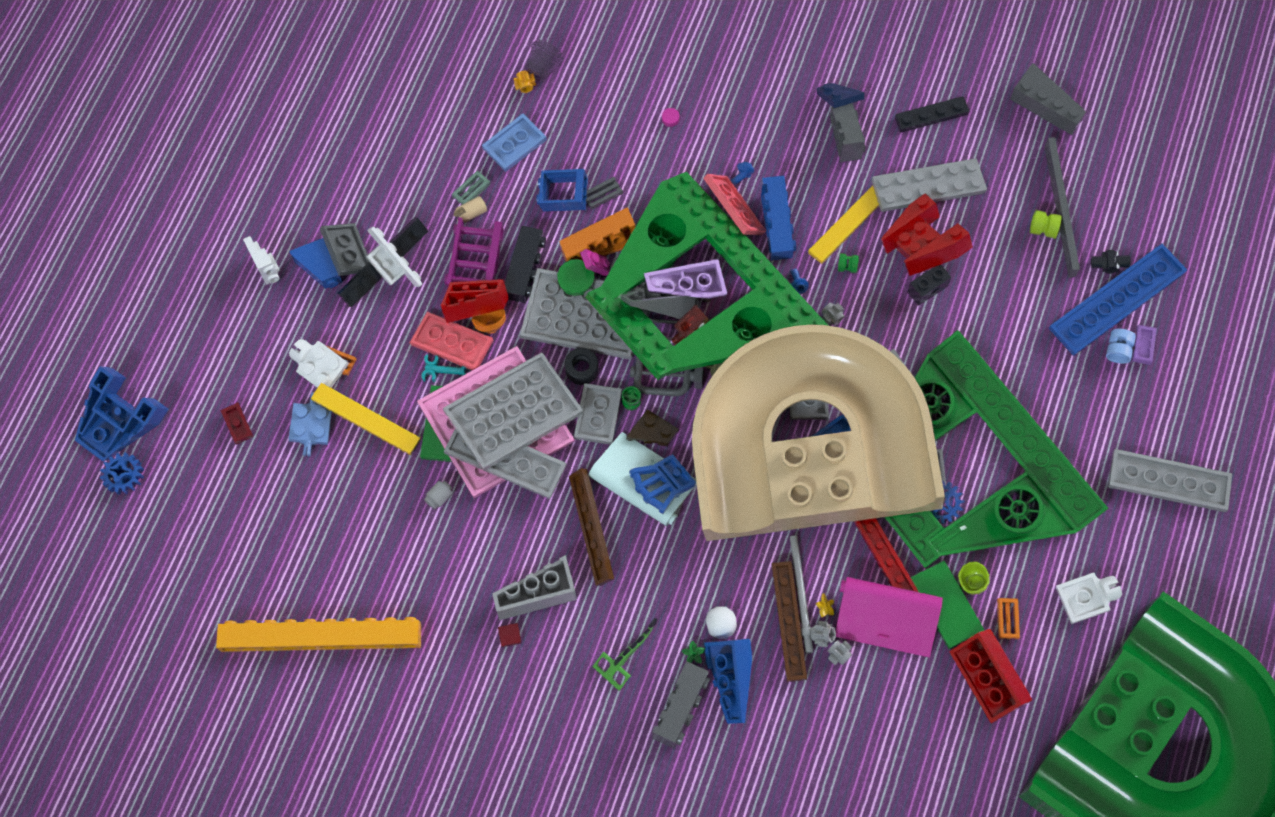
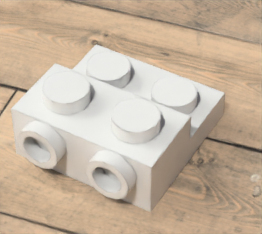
M250 236L243 239L266 285L277 282L280 279L277 274L280 269L272 253L267 254L265 248L261 249L258 242H253Z

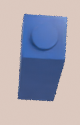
M323 238L289 251L294 262L323 288H333L342 283Z

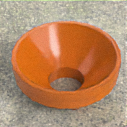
M504 309L472 317L475 329L488 334L495 333L506 321Z

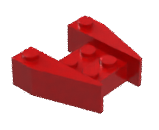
M926 193L910 203L881 238L887 254L896 248L906 258L904 263L909 276L957 259L973 248L969 232L959 223L941 235L930 226L931 223L940 218L936 203Z

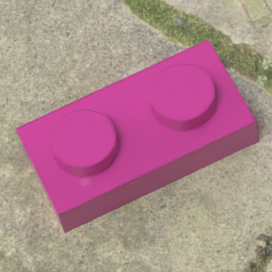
M588 249L580 252L586 269L603 276L609 274L610 263L605 256Z

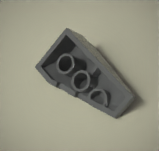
M645 288L644 292L634 291L621 295V300L633 307L677 319H685L691 314L694 315L696 297L648 292V289Z

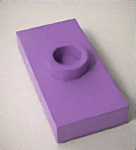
M1137 325L1132 362L1152 364L1157 328Z

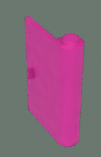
M846 577V580L841 581L839 592H843L835 630L836 637L930 658L942 607V597Z

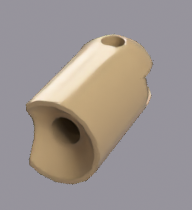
M478 196L457 207L454 211V217L460 216L463 219V223H466L487 212V207L483 199Z

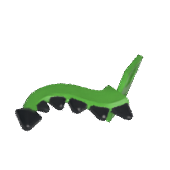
M654 618L647 630L615 660L603 652L593 665V668L619 691L631 677L621 666H624L627 659L643 644L657 624V618ZM602 657L610 662V667L606 672L598 666ZM617 671L625 676V680L621 685L613 680V676Z

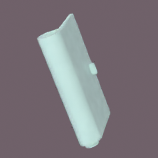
M621 432L593 465L589 472V477L663 525H673L678 517L676 514L677 509L694 487L679 495L678 498L676 497L664 514H661L659 509L649 503L646 504L643 501L644 497L635 491V484L633 478L630 477L629 471L637 467L654 465L664 458L634 439L632 441L626 440L627 435ZM645 474L640 477L643 482L656 474ZM660 480L646 489L652 492L664 484ZM668 490L656 497V499L664 503L671 492Z

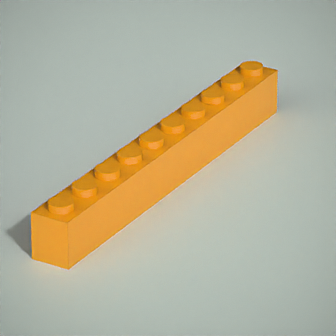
M387 617L382 621H376L375 618H365L364 621H356L354 618H346L344 621L324 619V622H316L315 619H305L304 622L287 619L281 623H277L276 620H265L264 623H257L254 620H246L244 623L224 621V624H218L216 648L221 652L421 648L422 624L415 617H405L404 620Z

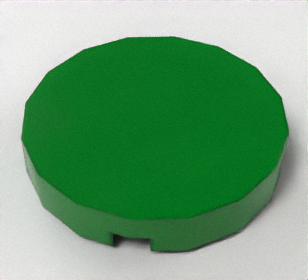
M579 259L565 262L559 268L557 274L558 284L566 294L572 296L585 294L586 291L592 288L595 281L594 272L586 269L584 261Z

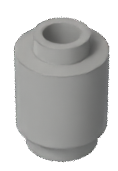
M438 481L425 494L424 501L434 510L437 507L440 508L452 495L450 491L452 487L446 481Z

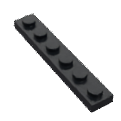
M414 217L390 243L397 249L396 253L403 257L429 231L417 217ZM369 261L337 294L349 307H352L382 278V275Z

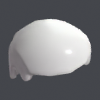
M715 607L706 616V624L711 636L717 639H727L735 632L737 627L736 617L729 608Z

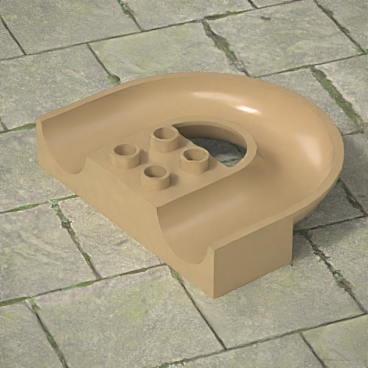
M827 325L792 326L764 334L750 341L727 358L714 373L701 395L693 422L692 447L702 530L706 541L943 508L944 489L932 421L923 392L914 376L893 353L864 335ZM806 400L823 401L836 407L845 416L851 429L848 432L772 442V430L779 415L791 405Z

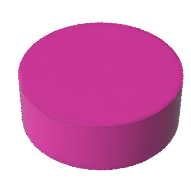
M667 108L663 111L662 122L664 125L673 127L679 123L680 115L676 109Z

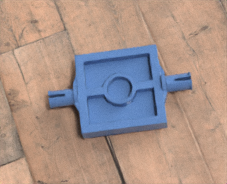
M311 398L310 403L307 404L293 403L289 442L303 444L302 455L306 456L307 454V456H311L312 445H328L332 411L312 401Z

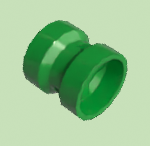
M840 253L838 271L844 272L846 270L850 271V273H857L859 255L847 256L844 253Z
M629 386L623 390L622 404L625 409L633 411L640 407L641 393L638 388Z

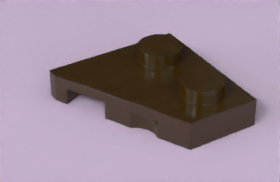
M647 409L628 433L626 440H641L647 444L656 443L660 446L668 447L679 433V429Z

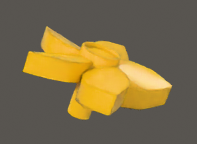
M825 593L822 594L821 601L815 603L820 609L821 617L834 615V610L831 606L835 600H827Z

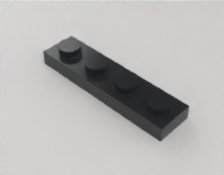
M962 96L895 114V120L900 133L966 116L969 114V109Z

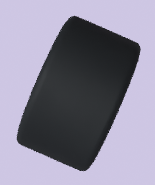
M576 348L566 356L564 362L566 375L574 384H589L598 376V358L590 349ZM585 361L589 364V368L586 371L580 372L575 370V364Z

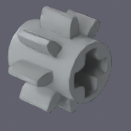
M829 303L821 312L823 314L822 319L828 325L833 324L836 326L845 317L842 314L844 308L839 303L836 305Z
M819 621L818 625L813 626L811 629V639L820 647H828V643L834 642L836 638L835 628L832 627V624H828V622Z
M837 640L828 649V652L831 654L828 659L834 665L838 662L844 665L853 655L850 652L852 646L846 641L840 643Z

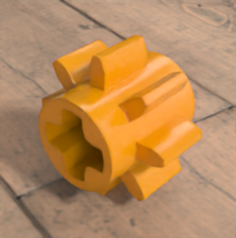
M526 70L518 72L516 74L517 78H513L516 90L520 89L522 93H528L533 90V86H536L534 74H529Z

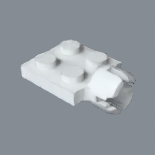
M300 339L294 345L301 351L291 348L289 356L299 365L296 372L317 388L320 383L332 388L349 364L320 341L311 345L306 340Z
M1091 573L1057 585L1056 590L1070 623L1074 624L1109 612V602L1117 600L1122 596L1121 586L1115 587L1118 580L1114 576L1098 579L1095 573Z

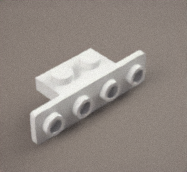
M369 228L367 231L379 245L366 258L388 284L392 285L405 274L415 287H420L422 282L420 281L421 277L419 274L411 271L407 260L402 256L400 257L396 253L397 249L395 246L383 238L385 236L379 228Z

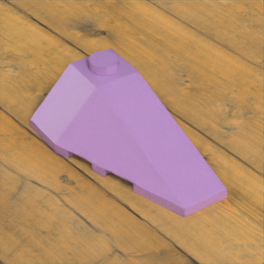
M718 259L644 273L648 292L708 299L727 295Z

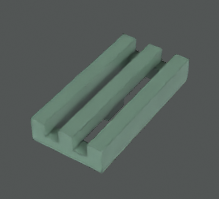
M476 171L452 193V197L457 199V202L464 204L478 197L491 183L479 171ZM478 177L480 178L475 184L471 185ZM468 188V190L460 197L459 195H460L465 189Z

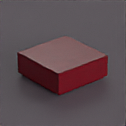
M518 623L498 627L502 648L522 644Z

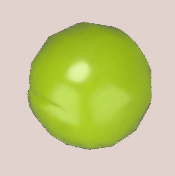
M968 562L962 566L958 573L960 585L967 593L975 595L987 590L990 577L984 565L978 562Z

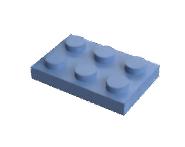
M521 114L482 144V148L507 172L544 143L547 138L524 114Z

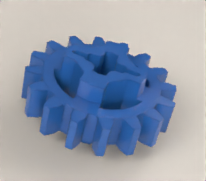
M124 452L123 457L119 453H116V458L110 456V462L103 463L106 468L100 469L104 474L100 476V479L104 481L103 485L111 493L115 491L118 495L122 491L128 494V489L135 491L134 485H141L138 480L144 478L140 473L144 471V468L140 466L142 463L138 459L136 460L134 455L129 457L126 452ZM110 477H113V478H114L113 481L115 482V484L112 483Z
M942 481L943 489L948 490L944 493L946 506L931 512L938 521L941 519V523L946 524V519L949 522H953V516L960 517L957 512L958 510L964 511L960 504L965 503V501L960 500V497L964 494L962 492L957 493L958 486L952 488V482H948L945 486V482ZM954 497H955V507L953 506V498H954ZM942 510H945L949 514L942 516L938 513H940Z

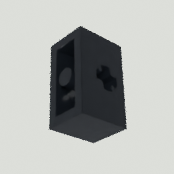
M938 265L910 282L907 293L919 306L947 288L951 276L942 265Z

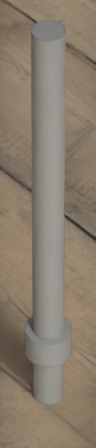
M791 536L790 544L802 624L801 636L804 639L805 653H813L812 628L809 623L798 537Z

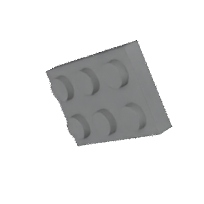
M584 383L580 403L583 414L577 418L574 439L609 445L613 443L622 389Z

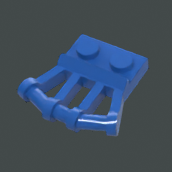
M673 454L654 465L637 467L629 471L630 477L633 478L635 484V491L644 497L643 501L646 504L649 503L659 509L661 514L666 512L676 497L678 498L679 495L696 485V481ZM645 474H656L643 482L640 477ZM660 480L664 484L652 492L646 489ZM668 490L671 492L664 503L656 499V497Z

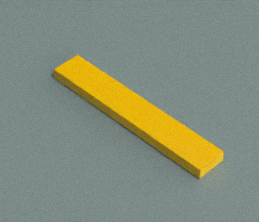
M873 185L808 250V254L823 264L879 207Z
M320 383L311 397V400L410 456L420 441V437L323 383Z

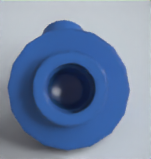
M749 162L738 163L737 168L740 173L731 179V182L737 185L743 179L750 178L751 174L755 171L752 164Z
M797 268L790 270L794 280L790 284L799 294L805 293L809 288L807 280L800 278Z

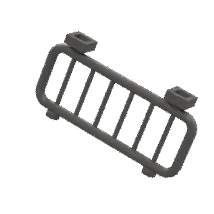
M646 281L640 284V288H647ZM696 297L694 315L696 316L684 324L689 325L688 336L696 331L699 297ZM703 298V302H711V298ZM642 309V311H643V312L646 314V316L648 317V316H649V311H648V310H645V309ZM650 319L653 323L682 325V323L684 322L678 320ZM666 337L669 341L680 342L683 339H685ZM637 356L636 365L631 366L630 377L634 378V386L642 394L682 396L689 390L691 382H694L695 389H702L704 367L695 368V370H685L684 373H671L667 375L684 377L683 385L679 389L643 386L641 383L642 374L652 375L650 371H642L643 363Z

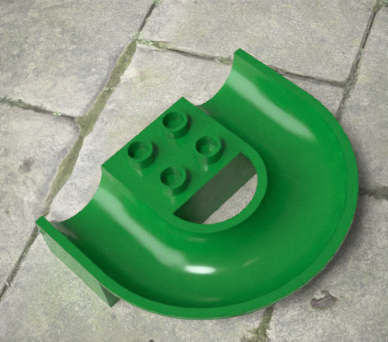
M1163 591L1147 606L1018 797L1045 817H1275V681L1264 666L1247 649ZM1192 708L1203 719L1210 734L1211 752L1207 764L1197 776L1184 782L1169 783L1151 777L1147 773L1189 709Z

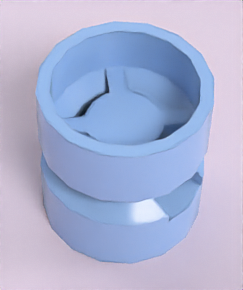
M1126 329L1112 330L1106 358L1115 363H1129L1132 358V348L1135 344L1136 335Z

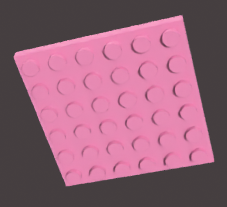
M517 346L417 401L444 449L455 428L444 413L443 408L526 362ZM564 424L528 445V447L550 456L575 442V439ZM449 456L473 498L506 481Z

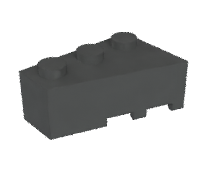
M853 103L837 108L831 106L830 120L840 162L862 159V154L865 152V139L858 121V113L854 109Z

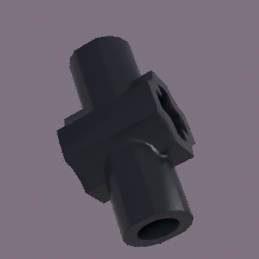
M1115 250L1102 252L1101 256H1091V268H1102V272L1107 274L1118 272L1120 268H1128L1131 263L1130 255H1119V252Z

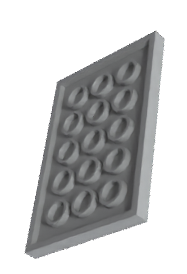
M537 268L520 338L573 349L587 348L594 353L631 360L632 350L585 298L588 292L601 287L604 281L594 279L592 288L586 291L585 294L572 296L566 294L559 286L558 272ZM635 287L628 293L634 291L644 292V288Z
M543 353L534 356L443 408L444 413L483 471L583 414V409Z

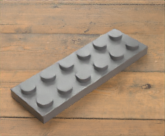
M977 158L874 176L871 180L881 212L907 208L910 203L925 193L934 202L984 194L987 191Z
M455 429L444 450V454L483 470ZM526 446L485 471L551 499L567 464Z
M1114 449L1108 488L1227 512L1232 473Z

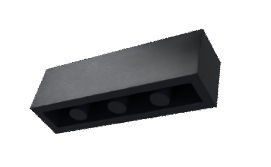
M521 226L505 280V287L509 296L508 300L526 303L527 297L530 298L531 283L534 281L537 271L535 270L536 265L541 262L542 254H540V251L546 244V237H544L543 230Z

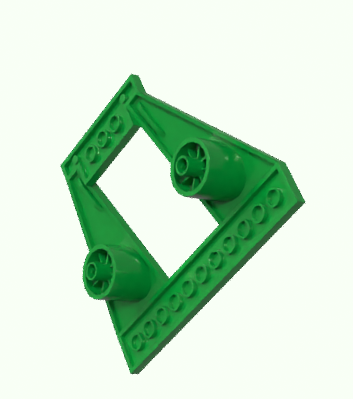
M687 171L660 183L602 286L588 292L585 297L657 380L671 373L724 363L727 358L750 341L779 329L801 325L829 326ZM706 239L752 291L673 346L640 308L628 305L621 300V295L627 294L644 282V273L670 268L675 264L677 258Z
M959 330L928 353L915 376V380L927 402L931 421L932 414L938 412L942 416V418L932 421L935 441L977 413L1026 472L946 528L941 525L931 511L885 517L924 568L930 566L941 556L1076 534L1109 509ZM935 389L944 391L939 396L935 395ZM932 390V393L925 394L924 392ZM949 394L951 404L942 403L941 398ZM931 401L935 403L933 406L929 405ZM942 406H947L949 410L943 416L940 410ZM1020 493L1019 500L1013 501V499L1010 497L1011 495ZM1023 493L1033 497L1028 502L1022 501ZM1009 498L1012 502L1011 506L1003 507V502ZM1036 499L1039 503V510H1030L1029 504ZM1018 507H1023V512H1016V509ZM1001 509L1010 510L1011 515L1005 520L1001 517ZM1030 512L1038 513V517L1033 523L1027 518ZM1012 517L1017 519L1016 528L1006 524ZM1026 519L1030 523L1025 528H1019L1020 520Z

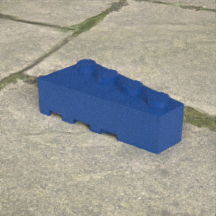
M785 175L762 178L761 202L770 261L793 258V252L796 251V241L792 240L794 229L793 224H790L791 210L788 207Z

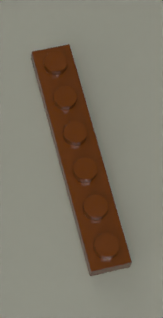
M581 468L569 475L595 585L602 586L612 581L614 575L588 471Z
M792 562L771 563L786 682L807 680Z

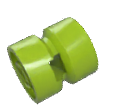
M1035 210L1029 233L1035 235L1044 233L1046 237L1056 239L1062 216L1057 214L1047 216L1046 212Z

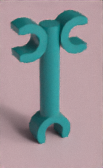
M426 354L424 356L425 371H423L421 377L423 382H425L426 377L431 375L432 382L435 383L437 379L435 373L463 376L466 374L465 371L470 369L464 366H439L438 355H435V360L430 362L429 356Z

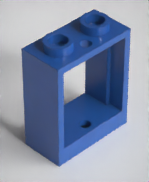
M585 170L541 171V178H538L540 191L536 199L542 211L586 210L588 176ZM576 182L574 199L548 200L550 183Z

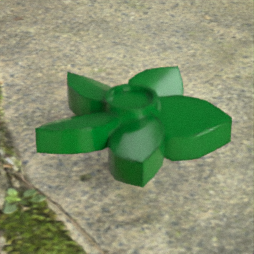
M694 641L690 643V649L681 650L683 654L688 656L687 662L692 663L695 660L698 663H702L700 655L704 653L705 648L697 647Z

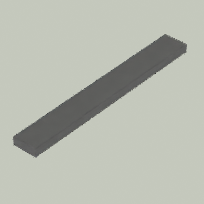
M1054 137L1048 138L1044 148L1056 213L1062 216L1059 229L1068 277L1072 278L1077 275L1080 267L1056 139Z

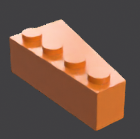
M628 207L560 240V248L565 262L575 259L583 261L580 252L585 249L602 256L621 251L635 228V223Z

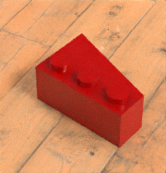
M504 280L450 282L441 303L446 323L505 309L509 296Z

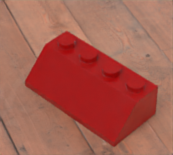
M991 629L978 632L949 651L990 723L1033 701Z

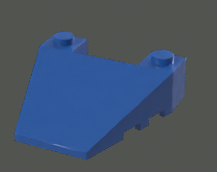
M100 366L90 381V392L88 399H85L84 406L86 407L83 417L80 418L75 441L105 462L110 456H114L158 426L167 413L168 408L156 399L143 397L135 408L117 395L126 377L113 368Z

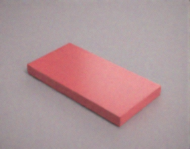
M707 174L703 178L743 234L763 235L766 232L764 226L728 176Z
M427 311L409 343L411 346L433 355H438V357L464 366L467 369L474 370L481 365L494 340L492 337L455 322L446 323L445 318Z

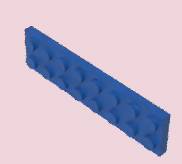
M1162 243L1050 325L1048 329L1075 356L1183 276L1188 270Z

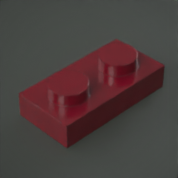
M238 402L220 410L236 445L254 437Z

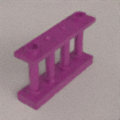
M458 217V223L454 224L453 229L455 239L449 273L445 274L444 284L447 287L450 282L496 280L504 232L502 222L495 221L494 228L491 229L464 227L463 219ZM463 234L488 236L492 239L491 244H488V246L461 243ZM460 250L487 253L489 255L488 261L485 262L458 260ZM457 267L480 269L486 272L485 278L482 279L456 277L455 275Z

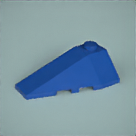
M750 639L704 643L706 664L708 670H712L715 679L713 680L714 687H717L720 693L719 702L727 724L745 723L752 666Z

